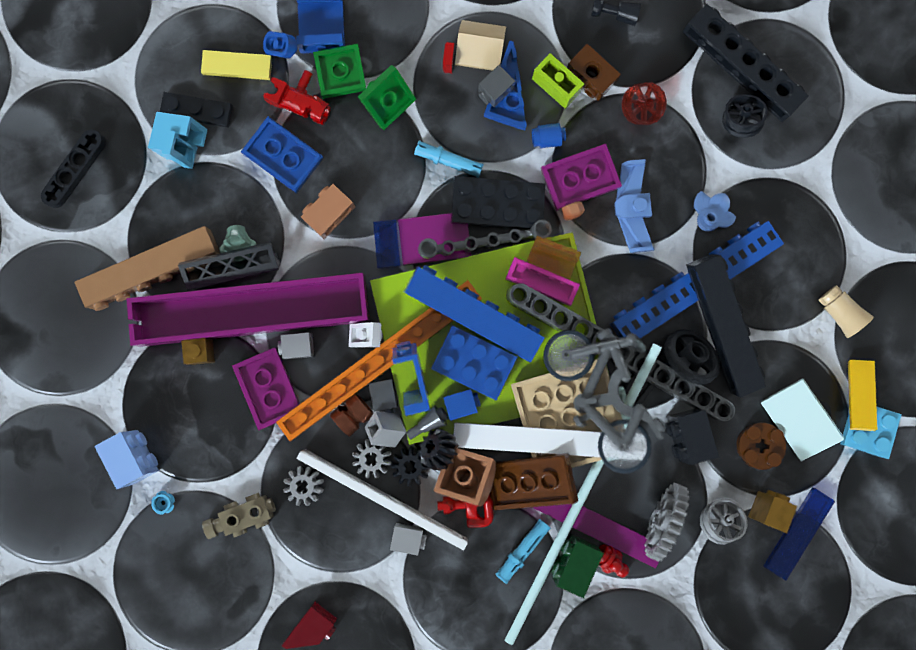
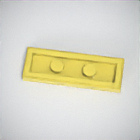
M203 50L201 73L203 75L262 80L271 79V55Z

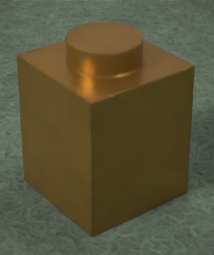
M200 338L181 341L184 364L196 365L215 362L213 339Z

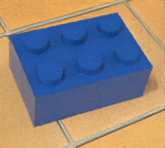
M452 325L431 369L497 401L517 356Z

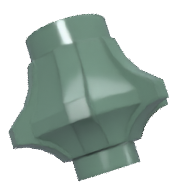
M233 225L227 228L226 238L223 240L224 243L220 246L219 250L220 253L257 244L248 236L244 226ZM242 256L234 257L233 260L243 261L246 258Z

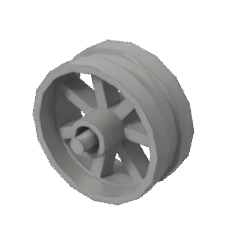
M719 499L708 504L702 510L700 526L709 540L716 544L725 545L739 540L745 534L747 517L738 503L730 499ZM715 505H721V506H722V508H721V514H720V512L714 507ZM710 512L713 513L716 519H710ZM729 528L736 531L735 536L733 538ZM722 529L726 538L719 535Z

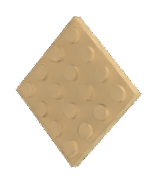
M598 359L594 360L589 372L578 380L562 381L548 373L511 384L523 427L602 432L591 419L586 421L587 425L585 427L577 426L573 420V417L576 415L583 416L586 414L580 413L575 409L574 399L577 395L583 394ZM588 362L555 372L561 376H574L582 372ZM606 366L593 396L608 393L610 377ZM612 405L596 408L609 423L622 420L621 413ZM624 424L614 427L619 433H624L625 431ZM531 452L532 457L547 456V455H556V454L532 453V452ZM569 455L571 468L602 460L600 457Z

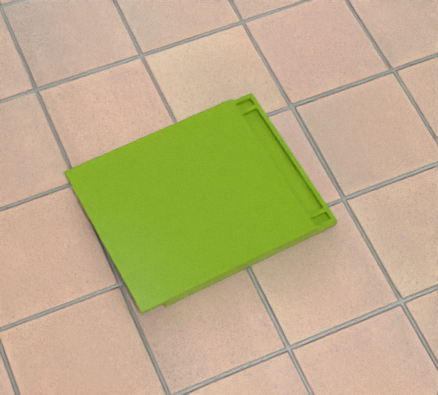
M573 232L428 266L437 271L436 277L442 280L447 277L458 283L456 288L468 280L482 298V303L485 304L487 300L500 307L498 312L505 316L507 312L520 318L518 323L525 327L528 323L541 330L539 335L545 337L531 363L517 356L497 401L477 392L481 405L476 407L478 413L451 421L448 419L446 420L447 426L438 429L454 434V423L491 425L520 418L511 384L550 373L544 363V349L550 338L559 331L508 302L506 298L507 290L515 285V283L505 280L514 257L580 284L571 306L556 300L554 301L596 324ZM415 270L370 280L384 342L431 308L403 292ZM516 288L513 292V297L517 301H522L524 293L521 289ZM536 300L534 303L536 312L541 313L544 310V304L540 300ZM561 312L555 314L557 324L561 325L564 322V315ZM456 321L451 322L417 348L428 392L430 409L434 405L438 408L442 407L447 415L448 412L443 397L471 389L431 369L452 325L515 355ZM580 323L577 324L575 331L584 334V326ZM566 335L558 338L549 350V363L552 369L558 371L588 362L589 357L574 361H568L562 357L564 350L582 347L583 345ZM594 355V360L598 359L600 355ZM413 360L397 363L391 367L406 431L416 426L428 413V411L405 415L403 393L420 389ZM429 431L423 432L411 440L408 438L409 445L424 441L423 436H428Z

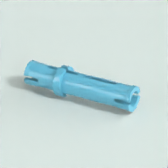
M420 140L418 141L414 155L432 160L436 165L440 163L479 178L484 164L445 151L441 146L437 148Z
M539 518L535 526L529 531L514 552L508 554V559L495 575L507 584L515 572L525 565L524 561L532 553L551 527Z

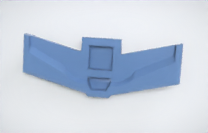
M645 159L630 160L622 163L619 178L622 187L618 189L616 202L614 203L615 215L618 217L630 253L654 251L643 218L652 216L650 193L640 194Z

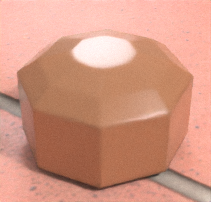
M580 201L568 204L561 209L565 220L578 218L585 211Z

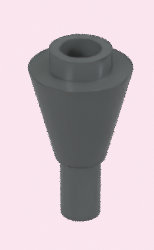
M434 405L416 426L406 431L408 438L411 440L423 432L447 426L446 420L449 419L448 415L442 407L438 408Z

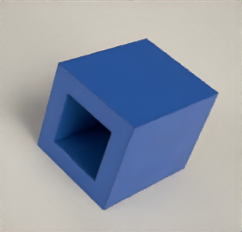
M471 389L443 397L450 421L478 413L476 407L481 406L477 392L472 394Z

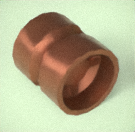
M355 393L345 401V406L339 405L332 411L330 417L350 437L360 428L359 423L367 422L374 413L364 400Z

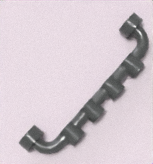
M538 220L529 230L519 231L518 229H513L506 234L490 233L482 238L470 236L464 241L458 242L446 240L440 245L435 240L427 238L419 244L418 253L421 257L430 259L436 254L449 256L454 251L461 250L469 253L478 247L484 246L493 249L498 244L508 243L515 245L521 240L531 238L543 240L551 234L552 227L548 221ZM511 234L516 236V241L511 238ZM489 238H493L495 244H491ZM467 241L473 244V248L467 246ZM444 245L450 246L451 251H445Z

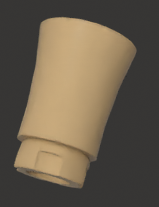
M837 285L819 298V302L824 305V309L839 325L846 338L859 332L874 318L845 291L842 292Z

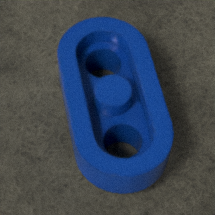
M269 31L264 37L263 49L268 55L290 59L297 52L298 46L293 35Z

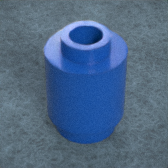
M560 123L538 125L537 128L532 129L533 147H539L540 149L562 146V141H566L565 127H561Z

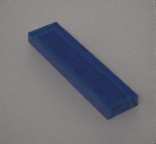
M812 487L792 519L788 532H784L764 567L787 581L835 501Z

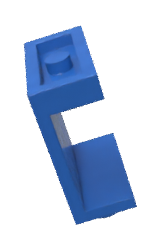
M296 0L298 3L299 36H296V42L300 53H313L345 46L343 0Z
M410 341L400 342L396 344L397 347L393 348V364L413 360L420 389L403 393L405 415L429 411V397L416 343L411 344Z

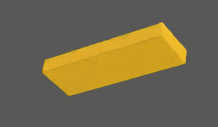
M849 360L850 430L876 431L875 361Z

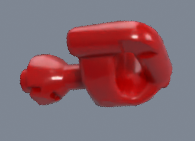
M490 494L484 503V518L479 516L478 506L461 500H454L448 496H443V501H437L438 511L443 510L444 515L451 514L456 509H466L468 528L486 527L493 521V501Z

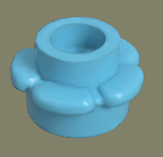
M166 491L158 492L152 498V509L161 515L170 513L174 509V496L170 493L167 494Z

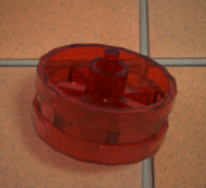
M645 82L632 85L622 98L624 116L635 125H651L658 122L666 110L667 99L665 92L655 83ZM640 87H647L645 95H643ZM636 92L638 99L633 100L632 98ZM652 92H653L654 95H655V98H654V99H653V98H650V95H651ZM647 110L653 114L649 120H647ZM640 111H641V120L637 119V117H636V115H637Z

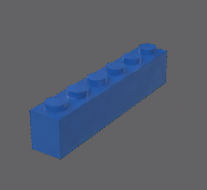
M426 265L423 268L417 267L403 291L404 293L524 360L532 362L545 338L539 335L540 329L529 323L526 327L518 323L520 318L509 312L505 316L498 312L499 306L488 300L485 304L477 300L478 294L469 289H466L465 292L456 288L458 283L447 277L444 280L436 277L437 271Z

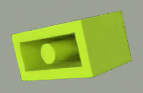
M551 53L534 69L532 80L565 109L581 93L584 83Z

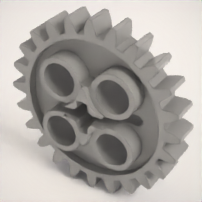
M677 483L670 484L669 489L666 488L665 494H662L661 501H658L657 508L654 509L650 517L644 552H646V556L656 561H662L664 557H667L668 551L671 552L672 544L676 543V537L680 535L683 528L685 516L687 515L685 510L689 506L687 502L690 496H688L689 491L687 488Z

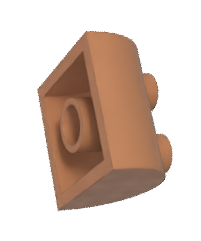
M457 448L455 452L458 455L453 457L454 464H449L447 470L442 469L440 471L434 492L481 507L486 502L493 485L496 471L495 460Z

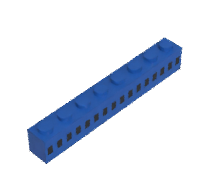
M759 221L746 229L748 233L743 237L738 234L727 241L729 243L728 247L722 249L720 246L709 253V255H721L726 260L729 279H732L784 244L769 221L760 224ZM683 272L678 273L671 278L673 283L666 287L663 284L651 291L653 296L647 300L643 296L632 304L634 308L626 312L623 309L614 315L615 321L610 323L617 336L623 338L627 337L630 333H634L639 338H642L697 302L698 298L689 272L685 275Z

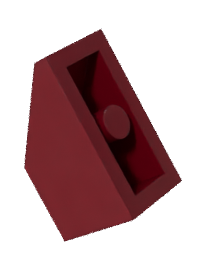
M314 602L287 637L282 647L290 649L319 645L324 638L329 640L336 630L334 624L337 618Z

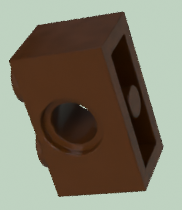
M588 44L577 53L567 66L584 83L585 93L598 101L616 84L621 75ZM593 71L597 77L591 78L586 72Z

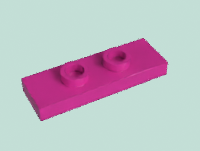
M514 257L505 280L515 284H525L548 298L568 306L572 305L580 286L576 282Z

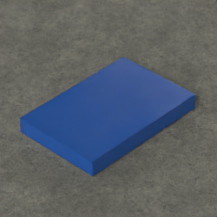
M269 116L241 151L244 156L296 194L324 158Z

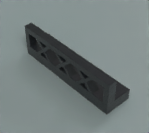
M267 242L180 262L178 267L188 291L279 270L280 259L278 252H274L272 243ZM268 250V255L255 257L257 252ZM242 256L246 258V260L231 263L234 257ZM218 261V262L224 264V265H220V266L208 268V267L210 266L211 262ZM196 267L200 270L188 273L186 268Z

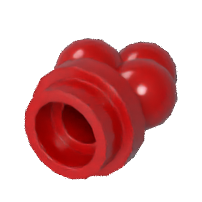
M606 544L599 547L604 553L598 565L602 571L607 574L615 572L621 578L626 577L629 574V567L627 564L622 563L623 555L621 551Z

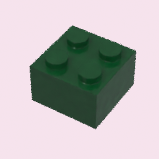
M570 533L569 538H566L560 550L562 553L559 560H555L550 572L553 573L552 578L557 587L584 599L604 553L597 545Z

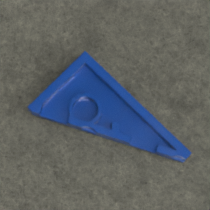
M509 41L501 67L515 80V86L497 106L493 107L490 103L487 104L484 117L525 131L527 123L525 121L517 53L514 42Z

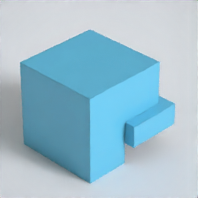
M156 112L148 148L167 160H173L184 168L193 169L197 146L204 147L208 129L190 116Z

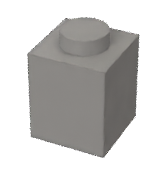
M313 334L281 335V341H278L279 355H282L283 359L315 357Z
M375 411L365 425L371 445L395 448L406 433L399 414Z
M396 523L390 550L418 556L419 549L424 550L427 535H422L423 528Z

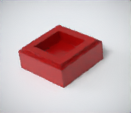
M446 42L443 71L444 73H452L454 43Z

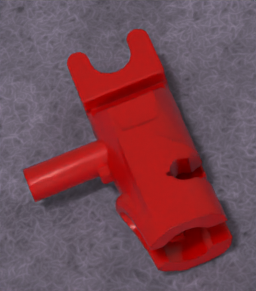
M304 70L296 89L289 86L286 82L273 77L271 82L278 91L275 94L264 93L263 95L267 103L280 109L289 110L304 118H308L310 115L313 119L312 121L321 125L325 124L331 109L328 103L316 95L311 96L307 94L306 88L313 75L307 70Z

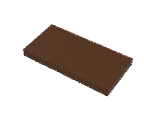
M569 453L495 462V477L490 491L493 510L566 505L579 502Z

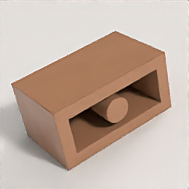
M334 184L323 188L318 195L319 198L314 203H309L302 211L303 215L301 218L323 239L355 208L354 203Z

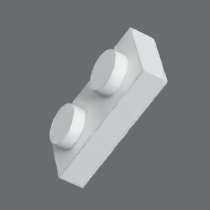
M381 323L350 324L349 347H380V341L382 340Z

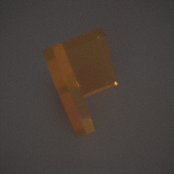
M536 236L527 262L570 280L582 252Z

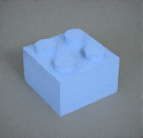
M138 430L120 432L95 446L116 489L134 485L159 471L156 457L149 452L146 446L147 440Z

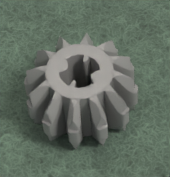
M366 439V448L359 443L357 448L361 453H352L353 457L359 458V460L354 461L352 464L353 466L361 465V468L357 471L358 474H361L364 469L366 470L365 478H370L371 471H373L375 478H379V470L384 474L388 471L383 464L391 465L392 461L385 459V457L390 456L392 452L387 451L384 453L382 450L386 446H380V448L377 447L378 445L371 446L369 439ZM368 453L370 455L373 453L377 455L375 459L377 464H374V462L368 463Z
M298 466L297 473L293 470L289 472V476L292 479H284V483L290 485V487L285 488L283 491L284 493H292L288 497L289 501L295 497L297 498V506H300L302 501H304L306 506H309L311 499L315 502L319 499L316 493H323L324 491L323 488L317 486L324 483V480H316L315 478L320 472L317 470L311 474V466H307L305 472L302 466ZM304 481L308 483L306 486L308 491L306 489L302 491L299 488Z

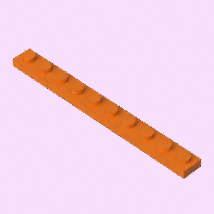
M468 280L458 287L463 292L469 289L478 294ZM479 295L478 298H477V300H479V301L482 300V298L480 297V295ZM429 308L383 342L380 347L375 348L276 422L288 440L292 441L395 365L392 360L393 348L397 347L396 344L410 341L411 344L416 343L418 348L454 320L433 308Z

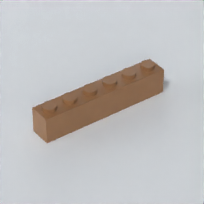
M203 226L77 280L75 285L84 307L100 311L109 307L108 303L115 300L117 302L124 301L126 298H130V294L136 291L144 292L151 289L152 284L157 282L165 283L172 280L173 275L180 273L178 267L180 262L219 254L220 250L211 230ZM189 267V268H186V269H187V272L189 273V272L193 271L195 268H194V267Z

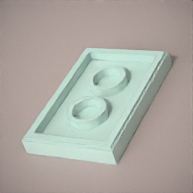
M803 378L761 401L762 406L778 429L783 432L785 439L800 461L844 440V436Z

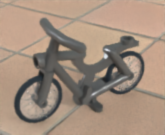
M610 328L599 333L597 337L600 342L594 344L578 331L564 330L558 332L547 342L543 356L547 370L555 378L562 381H574L582 378L591 369L594 355L600 354L583 394L577 395L574 399L575 409L580 413L586 414L583 416L576 415L573 417L574 422L579 427H585L587 425L586 421L591 419L602 430L598 440V452L608 468L619 473H632L639 470L647 463L652 448L649 434L640 425L642 420L650 425L659 440L664 438L662 432L666 430L658 418L652 419L645 406L638 404L635 407L625 405L620 399V382H628L631 379L620 349L633 345L639 353H645L647 350L646 345L634 333L628 334L627 337L615 338ZM612 355L617 370L612 374L609 381L608 393L593 396L609 357ZM612 405L619 413L630 417V420L622 419L609 423L596 408Z

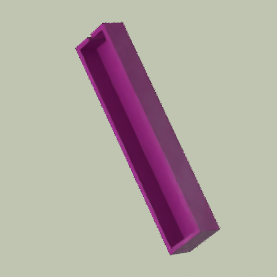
M363 273L126 298L128 320L141 321L142 324H129L130 346L138 347L180 343L183 340L200 338L217 339L370 322L366 276Z

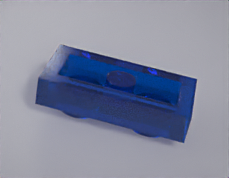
M397 221L373 222L377 268L401 267Z

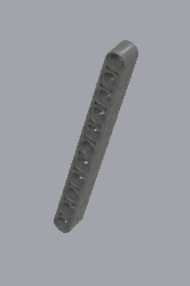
M515 284L507 290L506 298L511 305L559 332L564 330L575 331L577 324L580 323L584 326V335L594 344L596 343L597 335L604 331L603 328L525 284ZM516 288L521 289L524 293L522 301H517L513 297V292ZM536 300H540L544 304V310L541 313L536 312L534 309ZM557 312H561L564 315V322L561 325L555 321V314ZM566 335L569 338L575 340L576 342L582 344L583 346L587 345L585 341L578 336ZM634 346L624 347L625 354L623 358L629 372L638 375L640 370L637 368V361L640 358L645 361L648 354L639 353ZM610 355L609 360L615 363L612 355ZM656 359L646 379L648 383L655 385L657 388L694 409L706 410L707 416L712 419L729 421L734 417L735 407L729 400L700 384L697 385L684 380L674 369ZM660 370H663L665 373L664 379L659 382L657 374ZM682 381L684 390L679 393L677 386ZM700 393H702L704 396V400L701 404H699L697 401L698 395ZM722 404L723 413L719 415L717 409Z

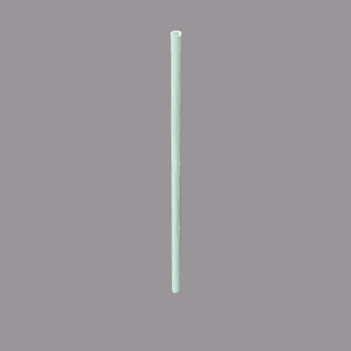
M653 343L624 401L625 405L633 407L662 347ZM621 414L622 419L627 418L626 415ZM602 460L593 462L577 494L579 502L572 504L505 638L507 643L514 644L604 464Z

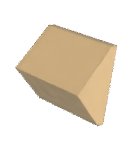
M462 20L458 32L455 65L493 71L501 64L506 26Z

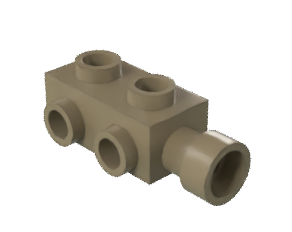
M258 492L245 497L247 502L238 505L237 501L224 505V511L217 513L219 518H210L202 522L205 536L207 539H211L224 531L225 536L233 534V537H237L247 533L246 528L255 525L256 529L270 524L269 519L274 517L272 512L276 511L272 498L267 499L266 495L260 497ZM252 508L259 510L258 516L252 514ZM230 516H233V517L236 518V524H235V525H232V524H231L230 519H229Z

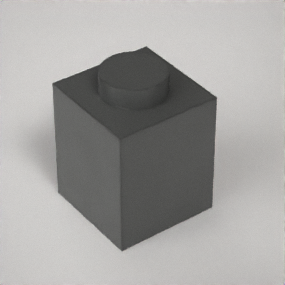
M498 65L479 83L478 95L484 103H490L495 107L514 89L515 80Z
M391 379L370 383L369 390L373 412L394 413L393 408L398 407L394 381Z

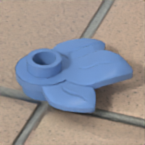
M702 191L696 195L694 208L698 213L697 224L700 229L713 231L717 227L727 228L734 223L736 216L728 211L730 199L725 193H718L712 198Z

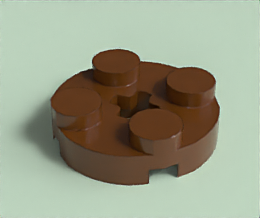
M761 422L752 423L745 430H742L737 438V452L748 466L767 470L781 464L786 452V442L783 432L775 426ZM761 439H763L767 446L760 453V449L756 448V443H760Z

